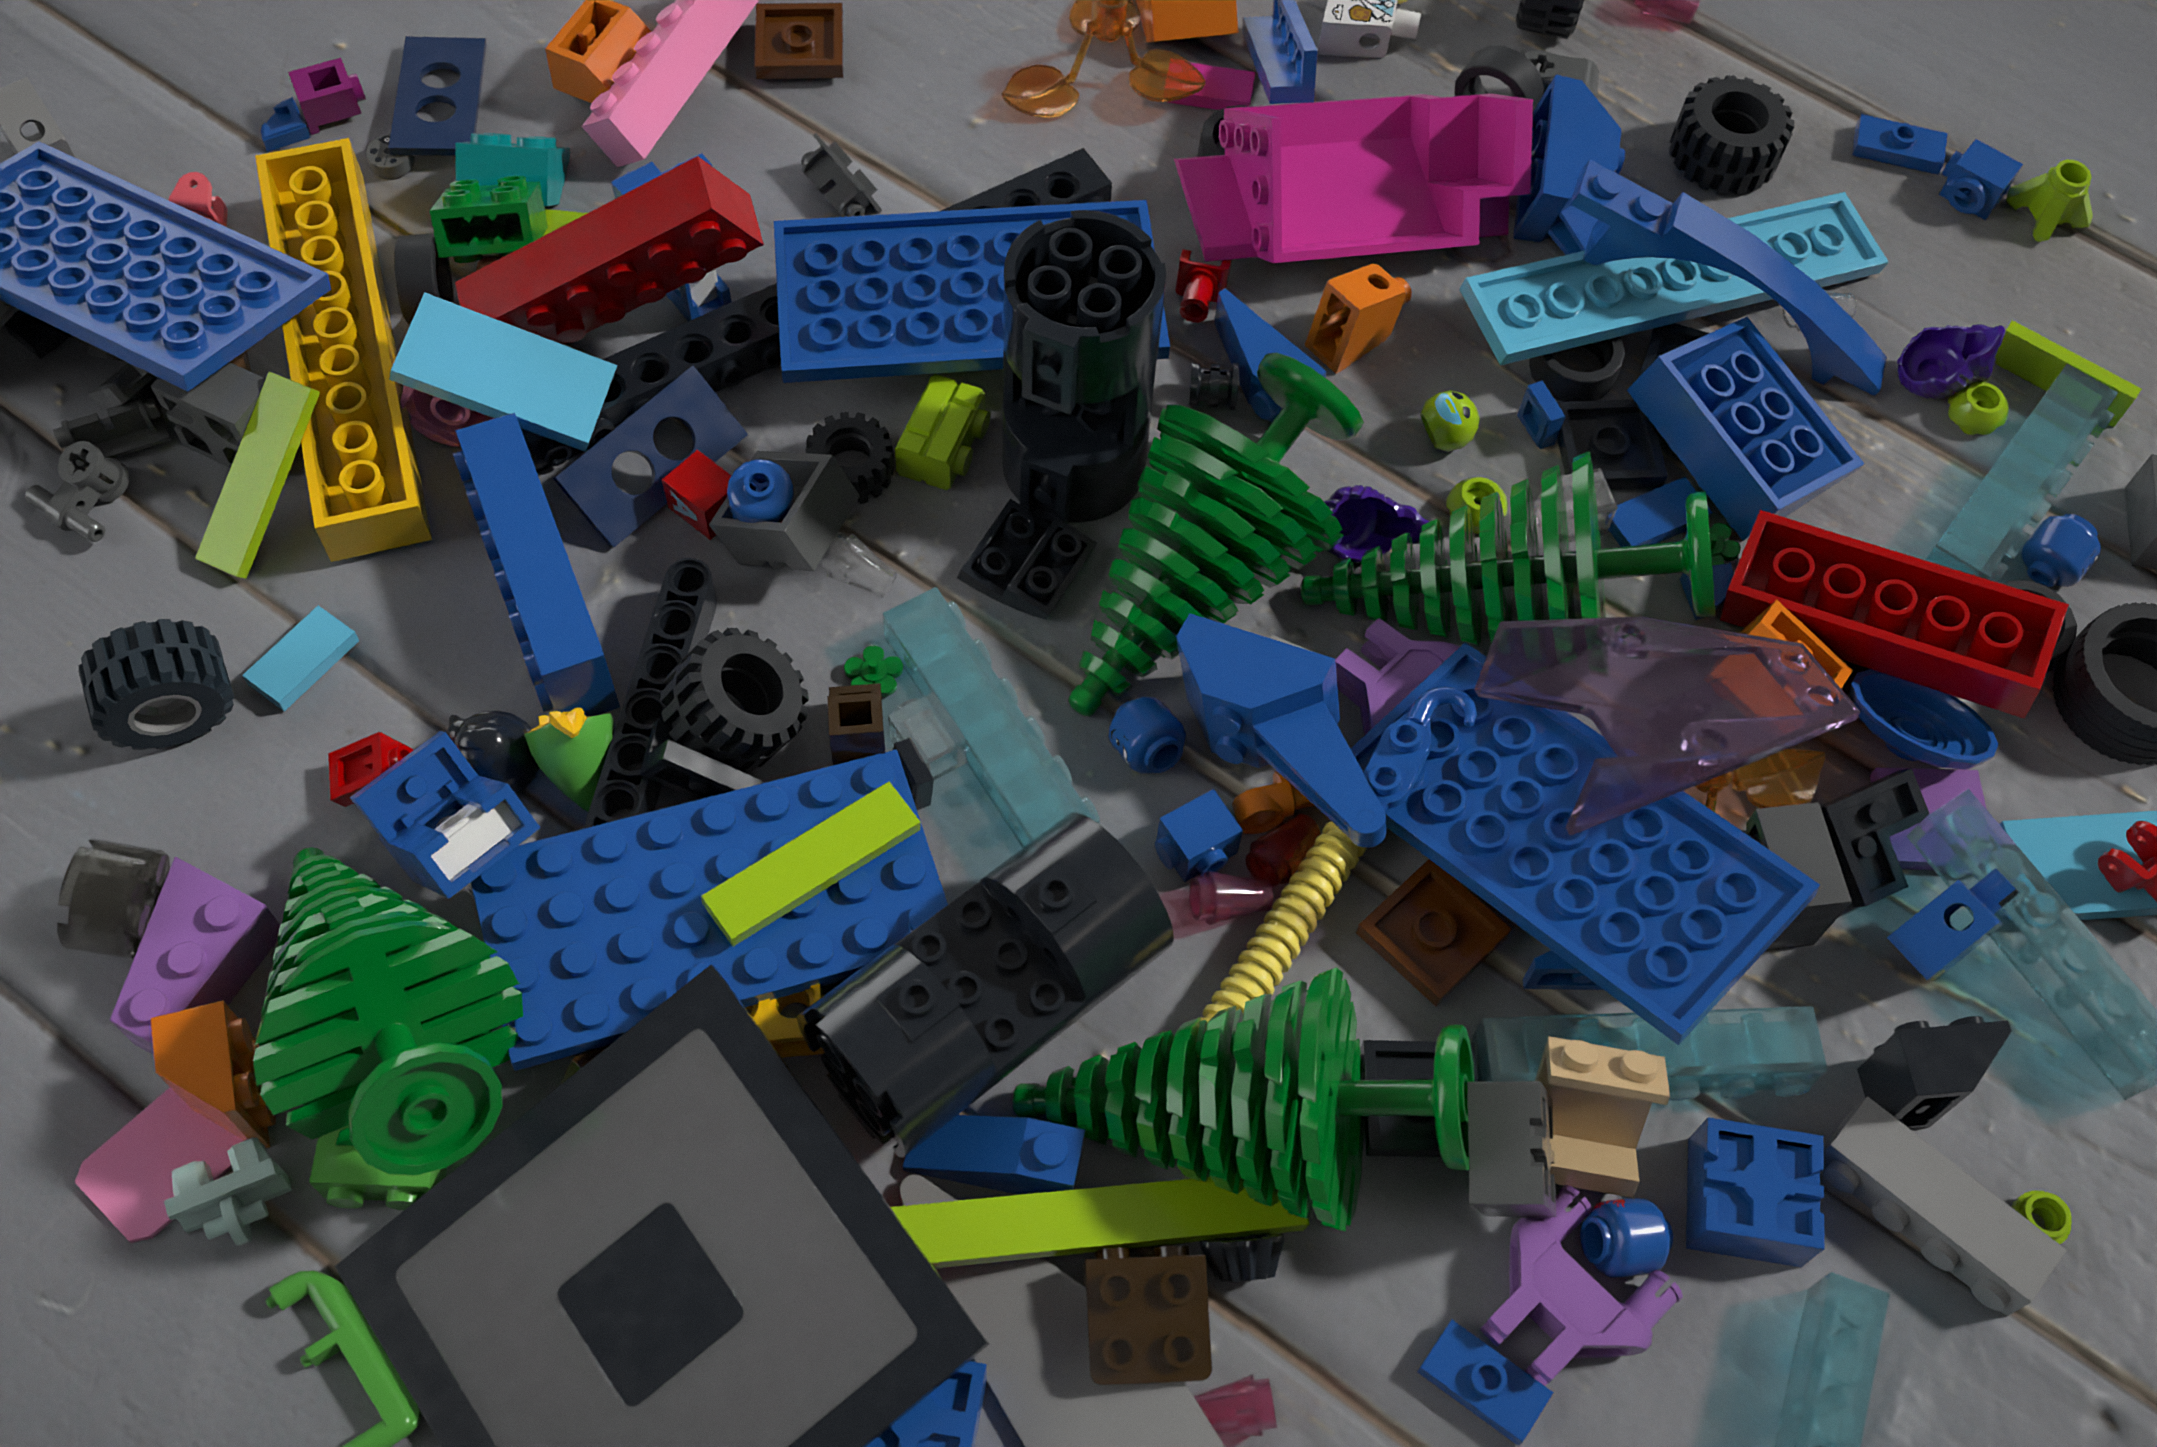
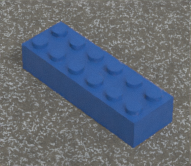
M508 414L455 430L462 450L452 454L464 483L469 503L480 529L484 546L491 561L499 589L506 604L514 632L520 644L523 658L543 712L554 709V711L562 713L571 711L574 708H582L585 716L588 717L620 708L602 647L516 414Z

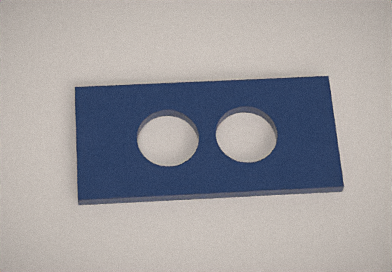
M405 36L388 147L390 155L456 156L455 143L471 142V133L476 134L487 46L485 38ZM438 69L452 70L460 75L459 80L455 84L444 88L430 87L422 82L423 77L427 73ZM435 102L447 103L456 109L453 116L439 122L425 121L417 116L420 108Z
M692 365L555 476L553 480L607 545L613 549L667 504L662 483L664 477L696 450H699L715 463L743 440L748 433ZM663 419H677L683 422L691 432L693 440L692 449L682 460L665 458L654 445V429ZM621 453H637L649 463L652 471V480L648 489L642 494L632 495L625 493L613 481L612 465L616 457Z

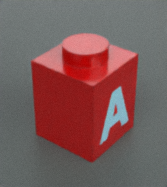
M696 450L662 479L668 508L707 539H713L716 534L709 524L727 498L728 481L732 475L699 450Z

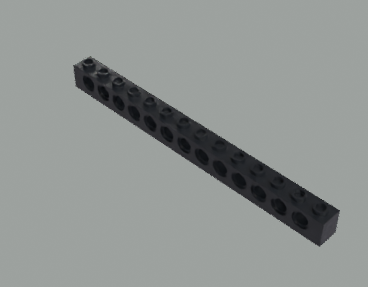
M1083 147L940 211L1111 202L1112 182ZM777 282L602 359L617 365L587 450L692 365L714 392L736 386L748 377L768 368L771 369L781 365ZM521 428L537 473L551 466L561 465L569 458L584 452Z

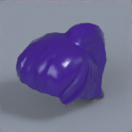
M1975 324L1971 327L1947 325L1941 328H1924L1917 336L1911 338L1910 343L1905 346L1897 360V372L1901 385L1915 395L1927 399H1943L1965 389L1966 386L1973 382L1987 381L1992 375L1995 355L2006 333L2004 327L2001 325L1987 327L1983 324Z
M1369 486L1340 487L1328 500L1324 501L1333 512L1331 515L1338 519L1343 529L1339 533L1344 535L1341 542L1328 550V552L1337 555L1340 559L1346 560L1351 558V562L1355 564L1362 562V556L1365 551L1380 546V550L1382 549L1383 555L1392 549V540L1405 533H1410L1413 544H1419L1422 525L1430 522L1424 519L1414 507L1399 504Z

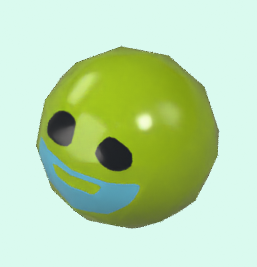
M1451 390L1433 395L1425 401L1420 413L1424 428L1434 447L1447 452L1462 449L1470 443L1477 432L1480 420L1475 404L1465 394Z

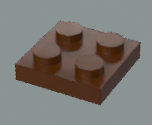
M757 3L755 29L756 79L843 78L842 3Z
M1428 859L1358 925L1356 934L1437 1007L1508 938L1512 929L1454 877Z

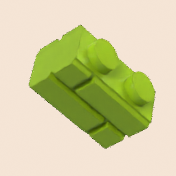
M937 374L931 376L895 447L896 472L900 476L920 482L924 480L926 484L946 491L951 489L957 474L965 476L969 470L973 457L971 445L975 437L983 439L987 432L991 412L985 410V392L981 388L962 382L959 385L955 380Z

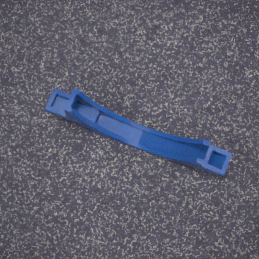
M1589 160L1582 168L1570 205L1598 219L1592 228L1583 260L1596 266L1630 258H1671L1711 266L1733 274L1768 294L1797 323L1810 350L1812 380L1824 385L1835 375L1873 396L1880 392L1887 356L1868 333L1813 279L1757 236L1684 192L1671 203L1656 193L1650 192L1592 160Z

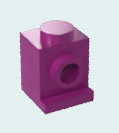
M341 57L288 72L311 135L320 133L318 128L320 125L362 114L358 102L366 100L357 73L347 74Z

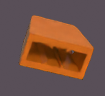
M1373 263L1328 280L1304 346L1335 374L1341 372L1388 339L1402 305L1408 303L1412 297L1410 285L1401 277L1393 278L1383 268Z

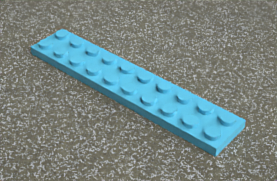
M1845 192L1728 218L1753 233L1813 279L1820 287L1878 274L1889 263ZM1585 251L1466 277L1459 289L1500 365L1773 299L1751 283L1711 266L1691 261L1653 257L1616 260L1594 266L1583 260Z

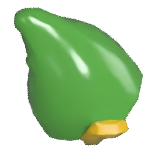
M574 708L568 712L553 711L549 712V716H538L539 726L524 734L532 756L548 779L563 794L583 810L589 812L614 735V721L611 713L586 717L582 708Z

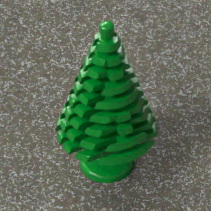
M1276 352L1267 353L1259 364L1257 377L1266 393L1282 410L1257 443L1202 412L1182 405L1167 404L1166 409L1162 408L1157 430L1161 431L1159 435L1161 439L1154 436L1147 456L1150 459L1149 464L1152 468L1146 466L1142 471L1137 485L1140 487L1139 492L1142 497L1132 500L1128 512V519L1134 528H1123L1118 545L1123 556L1128 558L1129 562L1115 558L1108 574L1112 583L1118 586L1117 589L1127 598L1114 591L1110 594L1103 590L1099 601L1101 611L1121 631L1118 632L1103 622L1094 620L1091 641L1095 642V645L1104 651L1105 654L1100 659L1088 651H1083L1079 668L1085 672L1087 677L1081 685L1075 687L1068 697V703L1074 711L1082 716L1090 717L1102 704L1101 699L1107 691L1116 696H1121L1131 689V683L1127 682L1126 678L1120 674L1123 668L1142 678L1158 669L1157 663L1152 661V658L1140 649L1141 645L1163 658L1168 657L1173 660L1179 655L1177 640L1171 631L1178 634L1189 613L1224 624L1237 615L1238 609L1235 603L1251 605L1264 596L1262 594L1264 589L1261 583L1269 588L1280 584L1291 576L1288 574L1290 568L1294 567L1300 570L1311 563L1317 556L1313 552L1328 551L1341 542L1344 535L1339 532L1343 529L1338 519L1331 515L1333 512L1320 497L1308 492L1307 490L1310 487L1293 471L1279 464L1306 427L1322 436L1338 441L1353 439L1361 429L1364 422L1359 410L1332 382L1311 367L1292 357Z
M1588 451L1573 458L1572 489L1576 551L1570 552L1564 488L1560 467L1556 465L1543 471L1541 477L1544 555L1539 556L1533 495L1529 479H1525L1511 487L1510 532L1513 558H1509L1500 495L1498 492H1495L1481 500L1479 519L1481 561H1478L1470 508L1466 505L1452 511L1450 516V564L1445 559V541L1442 526L1438 519H1434L1422 525V532L1420 533V568H1416L1412 537H1410V533H1405L1392 540L1390 571H1386L1382 549L1380 550V546L1365 551L1362 556L1361 574H1355L1353 562H1351V558H1348L1334 565L1333 576L1312 575L1304 577L1300 584L1301 598L1309 606L1323 605L1325 602L1335 601L1339 613L1351 616L1356 615L1357 599L1364 598L1369 620L1376 621L1380 618L1385 622L1387 620L1388 596H1393L1399 627L1418 630L1419 593L1424 594L1425 616L1430 634L1448 638L1451 622L1450 592H1453L1454 606H1456V622L1461 641L1479 646L1482 631L1481 589H1483L1492 648L1496 651L1511 654L1513 642L1511 586H1514L1518 625H1520V638L1524 655L1528 659L1542 662L1544 657V608L1541 584L1547 583L1548 610L1556 663L1558 666L1574 670L1576 664V631L1573 582H1578L1590 674L1607 677L1608 655L1604 579L1684 573L1691 581L1694 613L1702 618L1715 617L1706 492L1692 493L1686 498L1687 534L1681 541L1601 549L1591 455Z
M315 847L304 848L296 854L293 860L294 869L287 893L289 896L278 932L277 947L274 950L272 959L273 971L269 974L266 991L268 996H265L261 1018L263 1019L260 1022L255 1045L259 1044V1047L255 1048L253 1064L256 1085L262 1084L260 1096L273 1115L301 1104L305 1105L287 1113L285 1126L311 1140L349 1125L348 1128L339 1132L335 1146H354L366 1164L387 1174L420 1175L446 1168L472 1153L492 1132L501 1112L502 1084L492 1067L510 1061L508 1049L516 1046L519 1036L511 1025L492 1032L491 1030L523 1017L522 992L513 987L518 985L519 982L509 963L498 956L491 958L490 955L498 951L480 939L452 925L442 917L426 912L425 910L428 909L409 899L403 901L401 897L404 896L387 886L381 887L374 879L363 873L358 874L338 859L325 855L322 850Z
M1336 967L1313 977L1308 990L1307 983L1299 980L1283 986L1281 993L1276 995L1274 1000H1271L1272 994H1263L1245 1002L1244 1014L1241 1009L1236 1010L1235 1005L1218 1011L1208 1023L1206 1020L1200 1021L1201 1017L1183 1023L1175 1032V1036L1171 1030L1166 1032L1164 1030L1146 1038L1142 1049L1136 1042H1132L1118 1047L1117 1053L1111 1055L1110 1060L1099 1054L1083 1061L1080 1064L1077 1076L1074 1078V1069L1066 1066L1053 1071L1048 1077L1046 1086H1040L1038 1083H1020L1012 1093V1106L1015 1114L1022 1118L1046 1115L1047 1120H1051V1123L1075 1128L1078 1125L1079 1129L1085 1130V1138L1106 1145L1107 1139H1113V1147L1134 1158L1137 1157L1138 1147L1141 1146V1148L1145 1149L1144 1156L1155 1166L1168 1170V1166L1174 1168L1177 1164V1167L1184 1176L1204 1182L1208 1180V1177H1211L1216 1187L1237 1195L1245 1188L1250 1198L1270 1207L1279 1203L1280 1200L1283 1209L1288 1210L1290 1214L1302 1218H1312L1314 1209L1317 1219L1322 1221V1225L1346 1232V1225L1350 1227L1356 1212L1361 1182L1364 1116H1434L1439 1151L1443 1163L1450 1169L1469 1170L1467 1082L1475 1081L1470 1039L1467 1028L1463 1025H1448L1440 1031L1436 1041L1434 1079L1361 1080L1362 1061L1360 1040L1356 1039L1357 1019L1353 1001L1351 1002V991L1347 979L1342 980L1343 972Z

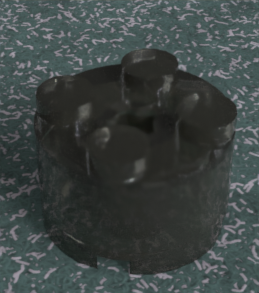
M90 839L88 841L92 848L79 847L68 865L62 882L58 905L69 907L68 924L57 922L59 941L66 949L134 960L169 873V855L159 849Z

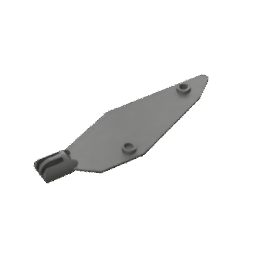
M909 1175L900 1185V1194L904 1206L957 1201L920 1175ZM1032 1258L935 1268L989 1342V1345L978 1353L974 1360L977 1363L987 1364L986 1380L1025 1447H1225L1185 1382L1097 1385L1092 1381L1089 1370L1086 1287L1045 1259Z

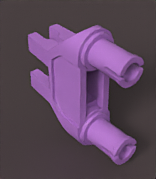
M1378 618L1366 630L1365 637L1369 640L1362 646L1361 652L1381 668L1380 671L1348 648L1335 659L1338 690L1360 708L1364 736L1460 646L1439 641L1410 640Z
M1564 1185L1556 1195V1217H1522L1514 1224L1509 1251L1510 1297L1480 1328V1331L1498 1347L1528 1315L1553 1339L1525 1370L1526 1373L1544 1386L1572 1358L1622 1357L1645 1352L1652 1344L1653 1334L1651 1329L1683 1297L1681 1289L1674 1282L1657 1298L1655 1293L1670 1277L1659 1270H1654L1623 1304L1611 1296L1561 1246L1562 1241L1586 1217H1589L1592 1212V1207L1585 1197L1571 1211H1565V1208L1579 1194L1577 1189L1569 1185Z

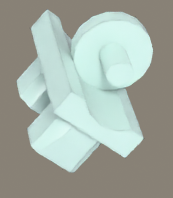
M250 1138L235 1144L227 1151L233 1173L219 1179H213L210 1166L204 1161H193L173 1169L172 1185L174 1197L164 1201L168 1218L171 1220L177 1219L186 1233L203 1227L209 1240L229 1232L237 1246L251 1242L252 1232L250 1223L269 1215L265 1202L292 1191L288 1175L271 1158L265 1146L257 1138Z

